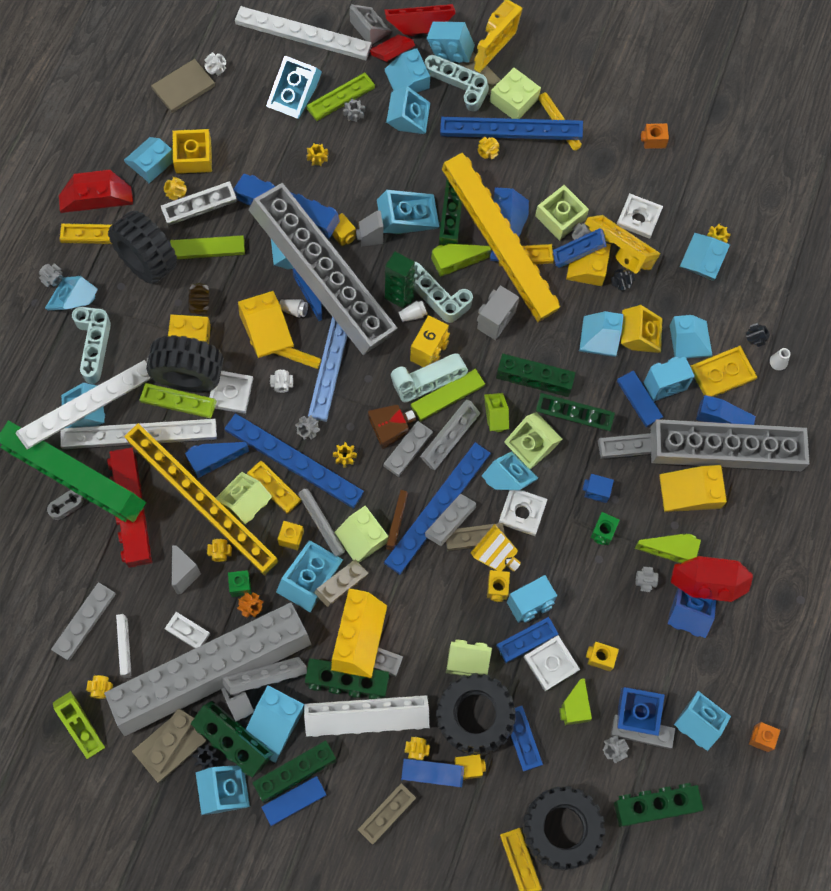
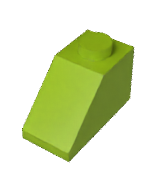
M503 393L484 395L487 423L490 431L501 432L509 429V408Z
M585 679L578 681L563 702L562 708H559L561 721L564 720L565 725L585 723L592 719Z

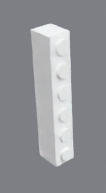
M427 695L304 704L306 736L318 737L321 735L360 734L363 732L429 728Z

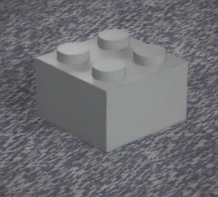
M501 285L497 291L493 290L491 292L488 303L480 307L478 311L480 315L477 318V329L494 340L498 338L516 313L519 300L517 295Z

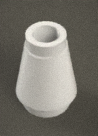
M303 299L280 300L279 304L283 312L298 318L306 316L308 303L304 302Z
M416 301L400 311L399 314L402 322L424 318L423 316L427 315L423 302Z
M782 348L770 357L771 367L775 370L785 369L788 365L790 351Z

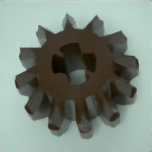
M196 283L189 286L188 307L190 313L202 315L208 312L209 287L206 284Z

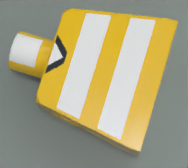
M495 524L471 551L475 559L497 571H502L505 566L515 571L521 563L514 557L518 550Z

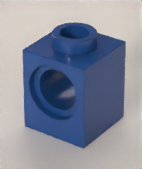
M591 474L589 479L584 481L582 489L586 491L584 497L607 503L614 480Z

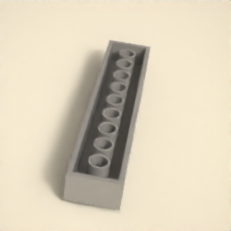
M281 183L256 197L249 208L250 213L359 351L365 355L390 338L397 329L396 325L285 185Z
M288 603L105 692V696L118 728L124 736H127L176 712L178 709H182L224 688L223 677L271 665L310 646L311 642L292 603Z

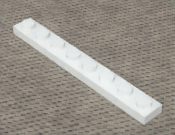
M240 6L235 18V24L362 60H367L371 49V42Z
M143 360L17 430L16 435L26 449H29L152 379L147 373L146 361Z
M216 419L140 424L158 443L217 439ZM137 424L64 428L61 430V448L73 449L130 445L124 436Z

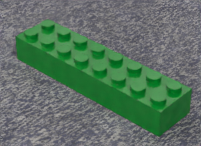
M9 420L0 432L1 449L113 514L120 520L126 522L128 519L133 523L135 522L147 502L45 441H41L33 447L26 449L16 435L17 430L21 429V427Z

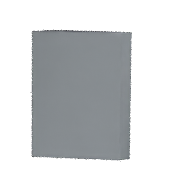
M351 4L350 22L366 41L371 42V45L391 33V30L372 7Z
M172 546V586L177 594H182L201 573L197 565L180 548Z

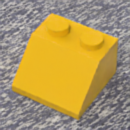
M606 243V247L569 263L566 280L602 286L606 276L611 244Z
M642 305L622 310L624 315L620 337L621 344L635 351L661 352L662 318Z

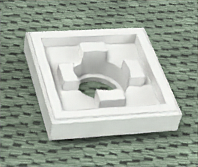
M629 193L617 225L650 239L663 206ZM640 213L645 217V222L641 223V221L636 219L633 220L632 216Z
M509 490L498 523H503L504 526L535 536L547 499L522 490ZM522 506L529 510L527 519L516 517L515 511L518 507Z

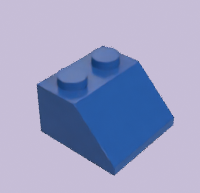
M678 588L669 613L668 624L676 629L688 631L694 636L706 638L715 619L716 600L691 597Z
M626 687L621 688L617 728L659 736L665 695Z

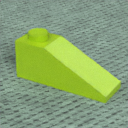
M440 245L432 250L431 259L441 277L489 258L491 248L490 246Z
M691 534L672 535L639 540L635 549L683 563L686 560L697 557L701 540L696 539V536Z
M71 691L53 702L55 712L86 759L105 748Z

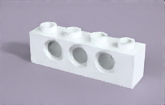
M229 181L161 205V209L167 225L170 226L236 202V196Z

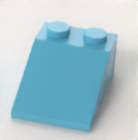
M284 56L266 106L299 119L317 87L322 71L311 65Z
M386 190L377 199L378 210L381 211L383 233L400 234L439 228L434 194Z
M309 540L282 577L276 593L311 612L320 599L314 593L315 590L334 576L343 559L334 556L331 552Z
M267 686L246 730L274 753L269 760L275 763L278 760L304 711V704Z

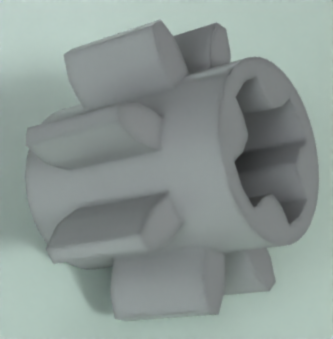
M351 99L349 103H345L343 114L345 116L348 115V121L357 122L360 118H364L365 106H361L360 100Z
M578 222L572 228L574 230L572 237L576 240L592 231L589 230V226L585 223Z
M55 263L52 266L46 264L39 271V275H41L39 279L47 287L50 284L57 286L62 281L63 276L61 274L63 272Z
M312 415L308 418L305 416L299 419L300 422L295 424L297 434L303 437L304 440L307 437L313 439L316 433L320 431V428H318L319 421L314 419Z
M643 567L642 571H637L636 586H640L641 591L650 592L652 587H657L658 573L653 572V567Z
M615 735L604 741L606 745L603 751L607 759H613L614 763H617L628 757L626 753L629 747L625 739H618V736Z

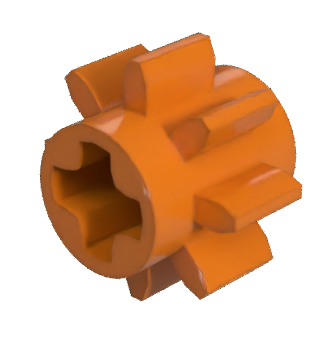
M254 592L251 595L245 593L239 599V607L237 609L242 611L243 616L248 618L251 615L255 618L262 611L263 601Z

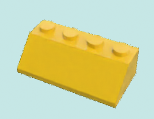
M350 588L348 590L332 657L331 670L372 678L387 605L369 592Z

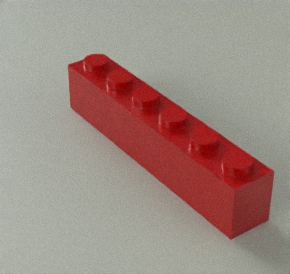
M133 447L110 451V458L107 459L109 470H112L113 473L110 480L143 500L137 458ZM144 507L134 523L128 519L124 522L115 516L116 523L121 528V532H118L120 544L123 543L124 550L121 551L122 562H126L129 568L151 564L152 557Z

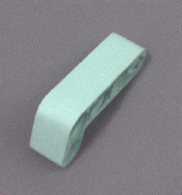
M436 55L428 56L425 59V66L429 75L465 90L464 102L469 111L479 110L489 91L486 77ZM449 70L453 71L451 74H445ZM463 77H469L466 81H461ZM479 83L484 84L482 87H476ZM470 99H477L474 103H469Z
M415 262L414 270H416L417 275H414V290L445 322L452 323L471 308L473 299L471 291L461 289L451 297L419 263ZM423 284H427V285H429L430 287L425 288V287H422V285H423ZM435 297H440V298H442V299H441V300H435L434 298H435ZM463 298H464V299H467L468 301H467V302H462V301H460V299H463ZM446 310H453L454 313H448Z
M78 307L73 310L72 318L77 328L87 330L80 372L87 383L93 384L98 382L101 377L111 322L107 313L102 309ZM86 317L84 320L79 321V318ZM99 319H104L103 322H97ZM96 336H101L98 340H94ZM98 353L95 357H90L91 354Z
M452 354L410 374L405 367H398L392 371L391 378L402 402H409L465 376L468 369L459 354Z

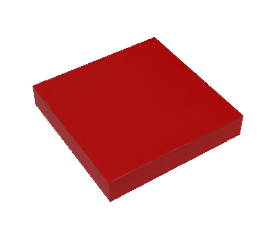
M398 34L370 49V53L374 57L388 61L413 48L415 44L412 39Z

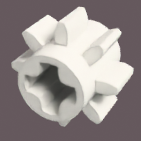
M212 52L205 59V69L212 75L216 73L219 76L226 69V60L221 54L215 55Z
M286 370L275 371V375H270L271 387H274L276 392H288L289 387H293V375H289V372Z

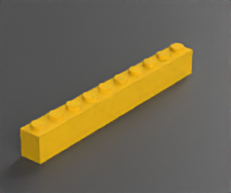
M462 152L444 162L442 171L536 321L539 322L555 313L560 307L557 297L550 292L547 281L541 278L538 267L531 262L528 251L521 246L520 239L511 230L508 219L502 216L499 205L492 200L491 193L482 184L479 173L473 170L470 159L465 157Z
M139 423L124 436L127 442L264 576L278 563V559Z

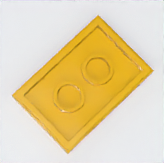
M741 346L690 366L703 395L711 397L757 379Z

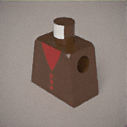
M398 405L368 411V419L382 449L406 436L409 429L407 424L416 420L412 410L402 413Z

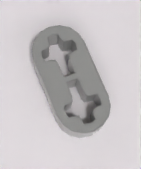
M70 490L52 501L47 507V512L52 519H63L80 508L84 499ZM72 496H74L75 498H77V502H76V503L71 502V501H72V500H71V497H72ZM55 507L60 508V509H59V510H60V513H59V514H57V513L54 512V511H55V510H54Z

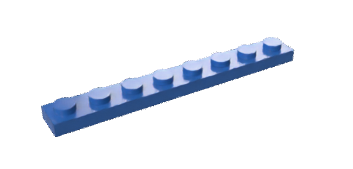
M441 117L440 135L454 137L582 140L583 121Z
M236 413L225 427L226 432L246 442L249 446L353 509L364 494V491Z
M477 443L473 444L384 561L385 565L399 575L403 572L428 539L425 537V532L464 491L489 458L490 452Z

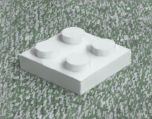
M221 371L219 384L215 389H211L209 398H214L217 401L214 409L246 414L253 376Z
M559 636L554 637L524 656V659L545 692L580 670Z

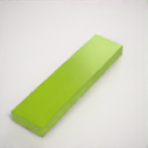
M363 73L308 104L307 110L318 121L343 107L351 99L355 100L373 90L375 84L366 73Z
M244 235L170 240L177 259L245 255Z
M474 369L465 376L411 404V408L421 422L485 386V383L477 370Z
M145 383L139 399L141 403L210 419L217 403L214 398Z

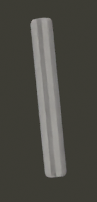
M308 489L301 490L298 495L334 556H341L345 550Z

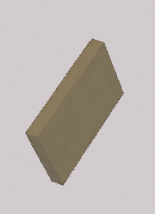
M193 59L154 83L151 87L170 112L173 113L215 87V82L200 64Z
M170 719L132 751L157 783H160L198 750L197 747H201L207 742L202 735L195 731L193 726L162 774L143 761Z

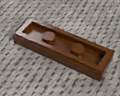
M400 490L387 541V550L393 551L396 546L408 493L404 490Z

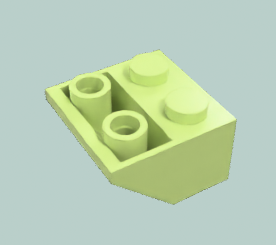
M464 640L451 642L446 673L470 676L471 673L487 675L492 648L487 647V644L484 643L470 645Z

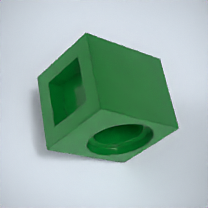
M601 512L590 538L594 539V542L597 544L609 545L620 520ZM600 527L607 528L609 533L603 534L600 531Z
M248 570L228 572L231 597L244 596L245 593L251 595V582Z

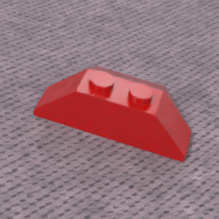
M453 4L385 9L384 12L386 20L404 35L415 36L419 33L428 35L432 22H448L454 16L455 8Z
M111 170L74 174L59 194L60 213L133 205L131 186Z
M697 556L681 564L674 565L671 583L691 597L732 602L749 592L753 574L736 560Z

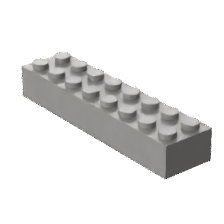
M656 419L651 426V463L694 466L721 465V467L802 471L809 465L807 428Z

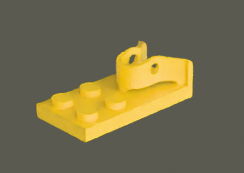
M504 0L497 10L491 14L485 30L488 35L477 46L478 53L474 59L475 71L480 73L516 34L522 7L510 0Z
M603 215L588 217L585 222L589 226L590 231L593 232L601 228L604 232L605 241L620 247L616 254V259L623 267L634 273H638L640 269L651 270L661 254Z

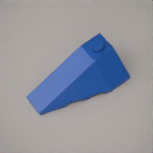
M495 187L493 201L499 205L502 216L508 219L511 230L519 237L528 219L529 200L514 189ZM491 249L490 261H499Z

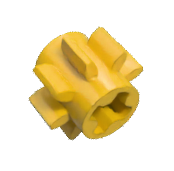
M484 137L479 141L480 144L477 150L482 158L488 159L490 157L493 159L498 155L499 143L495 138L489 137L487 139Z
M313 143L311 148H307V161L311 160L312 166H322L324 161H328V149H324L323 144Z
M173 177L172 181L167 180L164 185V192L167 193L166 196L174 201L178 200V197L183 198L187 190L186 185H184L185 182L176 177Z
M718 224L715 228L713 226L710 227L707 236L727 243L730 234L727 233V227Z
M346 442L342 446L336 445L337 452H333V457H338L336 464L341 463L344 468L349 463L353 465L352 458H357V453L353 452L354 446L349 447Z
M214 539L212 540V545L208 544L207 554L212 556V561L224 562L227 560V556H231L232 547L230 544L227 545V540Z
M93 676V681H87L86 690L91 692L90 697L106 698L105 692L113 688V684L108 682L109 677Z
M411 737V742L406 741L405 753H409V759L423 761L424 756L429 755L430 745H426V739Z

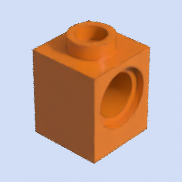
M667 123L646 124L644 131H641V141L644 142V148H666L669 140Z
M760 722L754 726L749 745L770 752L775 749L780 730Z

